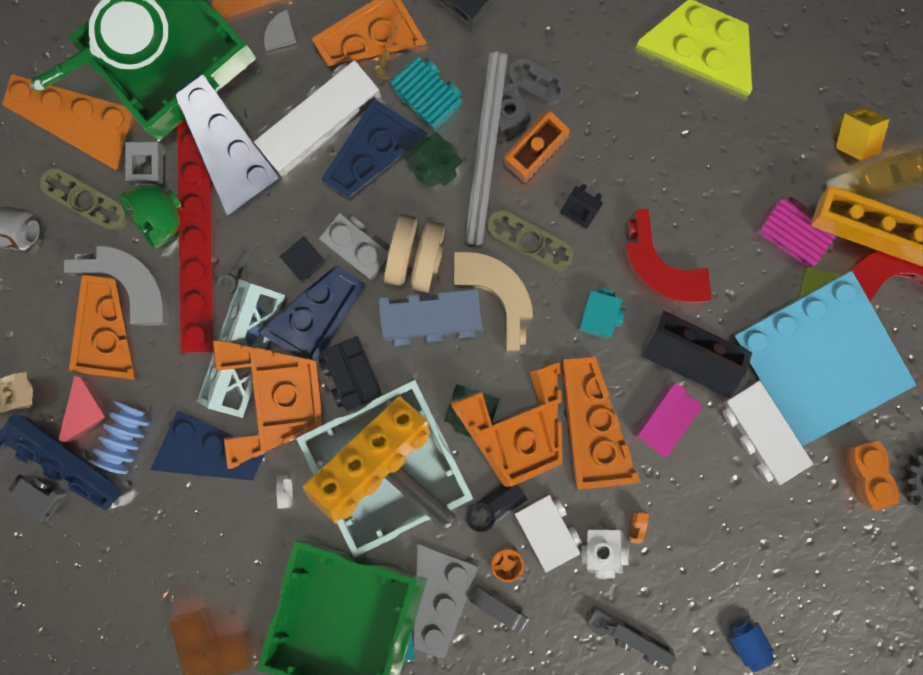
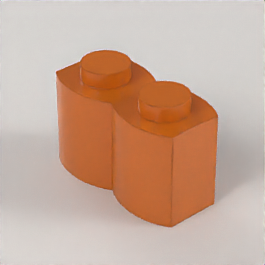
M866 440L846 446V464L853 476L856 477L855 492L861 505L865 509L875 511L897 505L899 503V489L896 481L888 472L889 458L881 442L878 440Z

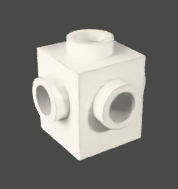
M588 530L587 545H582L581 550L582 565H587V570L590 573H595V578L615 579V573H623V565H629V545H623L622 531ZM610 551L608 558L601 559L603 552Z

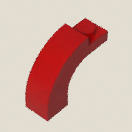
M649 209L635 210L632 214V219H628L629 237L635 238V243H627L623 247L627 265L639 284L654 296L676 304H700L711 301L708 268L680 270L664 263L657 255L653 246Z
M876 251L859 259L846 271L851 270L854 273L869 302L872 301L882 284L892 276L907 277L923 286V266L881 251Z

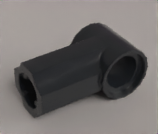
M501 483L467 508L465 522L473 531L486 532L528 499L518 484L508 487L503 486ZM477 508H484L489 514L488 522L482 527L475 526L471 521L472 512Z

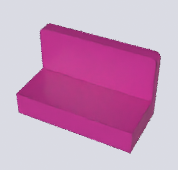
M676 382L669 385L634 435L663 457H668L702 409V404L685 393L686 389Z

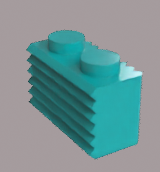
M416 55L389 81V85L433 132H436L462 107V101L459 98L462 93L451 81L445 84L438 77L437 74L440 71L430 59L426 58L423 61Z

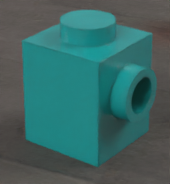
M597 287L596 292L591 290L587 295L578 330L607 339L611 338L615 326L621 327L625 309L620 307L622 299L616 298V292L609 289Z

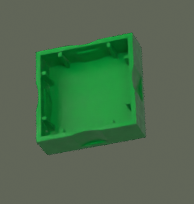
M154 0L164 11L168 23V41L161 55L149 65L137 69H119L106 63L96 55L88 61L93 69L114 89L119 100L144 130L158 142L185 120L174 94L175 90L201 72L214 91L217 92L256 59L245 42L207 0ZM89 19L68 36V39L78 51H81L86 46H90Z
M294 540L281 584L279 605L269 625L256 670L271 675H400L427 578L359 556L354 558L352 554L315 542Z

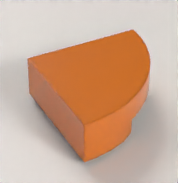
M634 510L628 536L630 543L641 544L643 542L650 514Z

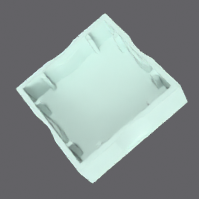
M416 380L373 400L370 404L343 417H338L296 438L315 475L400 396L427 420L431 433L424 446L418 450L414 449L405 458V462L401 467L450 510L473 499ZM384 478L375 493L370 496L366 495L357 504L353 514L346 519H341L337 524L355 558L397 537L400 533L431 519Z

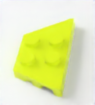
M687 0L644 35L636 45V48L743 95L749 96L752 91L748 24L697 1Z

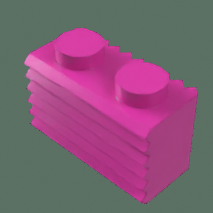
M782 197L776 202L756 232L805 267H814L836 235L810 226L813 217L804 211L805 205L793 197H789L788 200Z

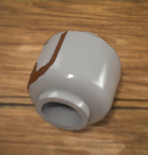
M1 207L0 248L25 251L38 239L40 231L38 222L28 210Z

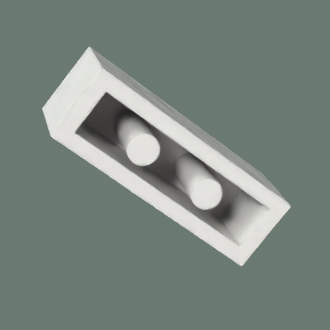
M753 381L730 398L721 402L725 407L722 410L723 416L731 427L736 425L741 432L742 437L739 440L749 455L755 454L760 462L757 469L767 483L772 481L775 485H782L813 465L761 381Z

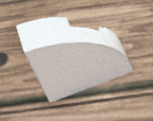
M290 473L279 474L277 476V508H289L294 504L292 477Z

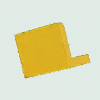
M865 106L844 113L836 148L860 161L879 154L890 118Z

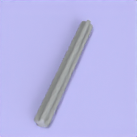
M491 51L489 53L465 234V243L474 246L482 245L507 66V53Z

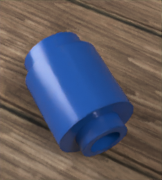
M745 620L732 628L734 633L729 638L743 664L749 666L752 672L762 670L775 661L772 655L774 650L758 622L751 623L750 620Z

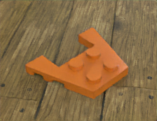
M213 340L217 371L251 367L257 418V434L224 438L227 469L237 467L242 462L253 457L256 458L278 445L292 441L323 425L315 360L222 340Z
M552 362L530 371L539 402L537 405L493 423L490 421L482 392L473 393L451 402L453 409L503 486L512 487L562 465V422H558V404L562 402L561 390H558L557 374H561L560 362Z

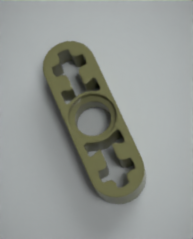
M53 168L47 170L41 176L40 187L47 196L109 231H118L127 224L128 212H126L123 205L68 173ZM62 176L60 182L71 188V191L67 194L56 188L51 192L53 186L49 184L52 178L58 180ZM83 191L90 192L93 197L92 204L86 209H80L76 204L77 195ZM100 205L109 211H114L115 208H118L116 214L120 216L117 222L111 220L107 224L108 217L97 211Z
M497 211L490 216L487 230L489 235L496 241L554 271H563L571 265L574 252L568 243L508 211ZM502 218H506L508 220L507 226L513 230H516L517 224L523 227L518 232L515 243L509 240L513 235L510 232L504 230L501 234L496 233L497 226L493 224L495 220L500 222ZM527 232H533L539 237V246L534 250H527L521 244V237ZM545 239L552 242L548 246L549 249L556 252L559 248L565 250L564 256L568 258L566 262L553 263L554 256L546 251L544 258L537 255L543 249Z

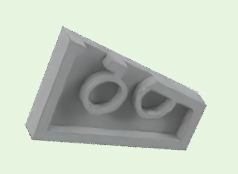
M417 543L416 575L427 578V582L414 624V649L444 660L477 573L478 565Z

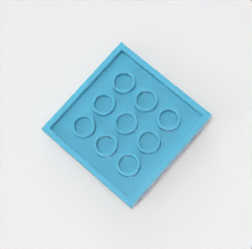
M851 270L734 334L740 346L752 352L750 359L752 367L801 446L814 441L916 386L914 379Z

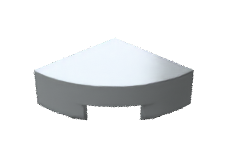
M288 10L277 14L269 22L264 34L266 52L297 43Z

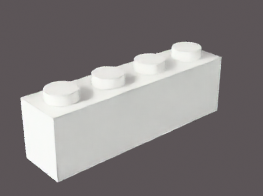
M355 60L349 65L347 63L341 64L333 71V78L326 84L319 83L307 93L308 98L300 105L297 103L292 104L282 113L283 118L274 126L270 123L257 133L258 139L254 141L255 145L281 177L368 108L373 99L378 100L381 97L379 89Z

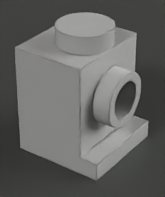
M125 142V181L130 185L143 183L163 185L164 147L159 142ZM146 164L152 165V171L149 174L142 173V168Z

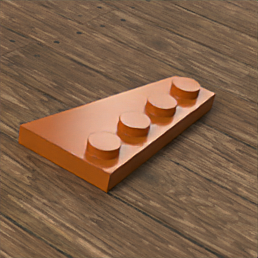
M11 74L2 103L3 106L117 172L120 171L125 154V142L129 141L135 121L134 116L125 106L52 85L46 87L44 91L37 92L31 88L32 80Z
M596 357L561 360L575 490L641 483L638 472L635 471L630 450L628 445L625 444L621 433L618 417L612 408L609 399L610 395Z

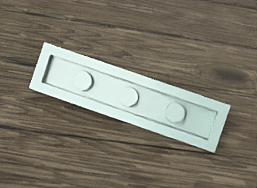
M239 279L218 340L248 346L245 339L247 330L256 325L260 329L264 325L263 321L266 320V324L278 314L285 295ZM260 294L274 298L270 310L260 316L256 309ZM261 335L259 342L251 347L266 350L270 340ZM213 353L197 402L209 409L243 418L253 390L251 367L248 373L239 378L235 369L217 371ZM237 387L240 397L236 408L223 405L226 392Z

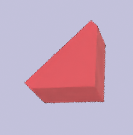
M74 376L59 441H75L111 418L108 415L109 411L89 378Z

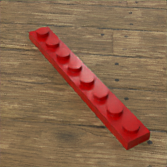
M185 119L177 126L178 200L181 203V207L178 208L180 216L181 353L214 352L213 340H215L212 181Z

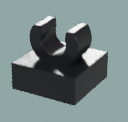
M582 184L580 187H574L560 213L588 228L604 202L600 201L602 198L600 193H597L594 197L585 192L587 185Z

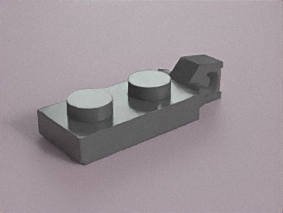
M597 607L587 622V627L598 636L607 634L614 636L616 644L628 651L635 648L644 654L643 659L655 667L660 668L661 665H664L670 669L676 659L672 648Z

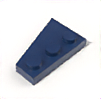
M373 99L321 181L345 197L351 198L428 136V133Z
M335 265L257 330V332L296 356L317 361L322 353L321 350L326 347L365 283Z
M177 411L150 470L253 481L267 451L256 458L253 457L240 463L237 467L227 469L224 438L235 436L184 412Z

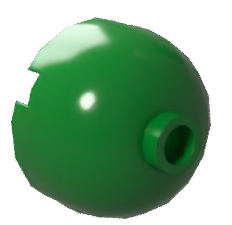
M143 183L135 185L119 194L120 201L126 212L131 210L130 214L134 219L132 222L151 247L157 249L175 236L180 225V216L177 209L181 207V203L172 190L165 192L159 185Z

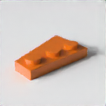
M373 0L311 38L328 67L427 45L401 0Z

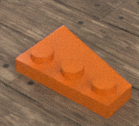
M82 275L69 372L135 380L115 279Z

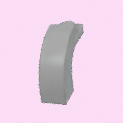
M96 246L97 259H94V254H74V260H64V273L68 275H109L117 278L124 285L129 295L130 324L136 326L169 325V306L164 287L152 269L138 258L116 248Z

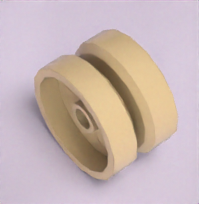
M400 213L390 246L384 283L397 286L403 285L409 268H412V289L430 293L434 275L438 273L444 248L442 242L446 224L429 220L425 224L419 239L417 238L419 229L418 218Z

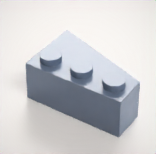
M478 289L443 292L428 296L410 295L407 298L389 300L388 297L378 298L383 339L386 342L392 341V347L412 345L411 339L423 337L425 343L444 341V335L457 334V339L476 337V331H482Z

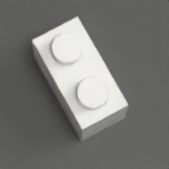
M546 494L514 511L545 572L581 554L577 546L581 545L582 542L573 526L567 529L562 519L567 514L558 497L552 500L550 495Z

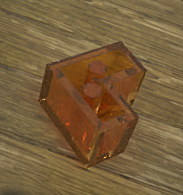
M208 607L178 615L169 621L183 675H227L249 669L256 662L248 630L216 639Z

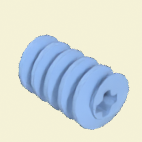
M114 400V404L121 410L120 412H109L108 415L115 423L104 424L103 428L110 435L98 436L97 439L104 445V448H93L92 452L99 459L98 461H88L110 472L127 474L129 468L123 462H133L134 456L128 450H138L140 446L133 437L143 438L145 432L138 426H149L151 421L144 415L146 412Z

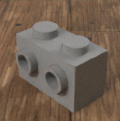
M339 213L319 240L373 283L386 267L389 255L387 250L390 248V245L376 234L371 239L362 231L365 226L349 214L345 218Z

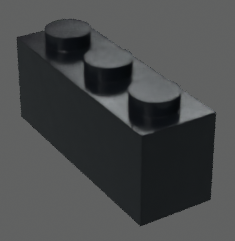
M663 310L648 336L641 356L730 398L747 373L752 352Z

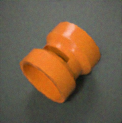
M502 547L492 555L491 569L498 580L513 582L522 575L524 561L516 549Z

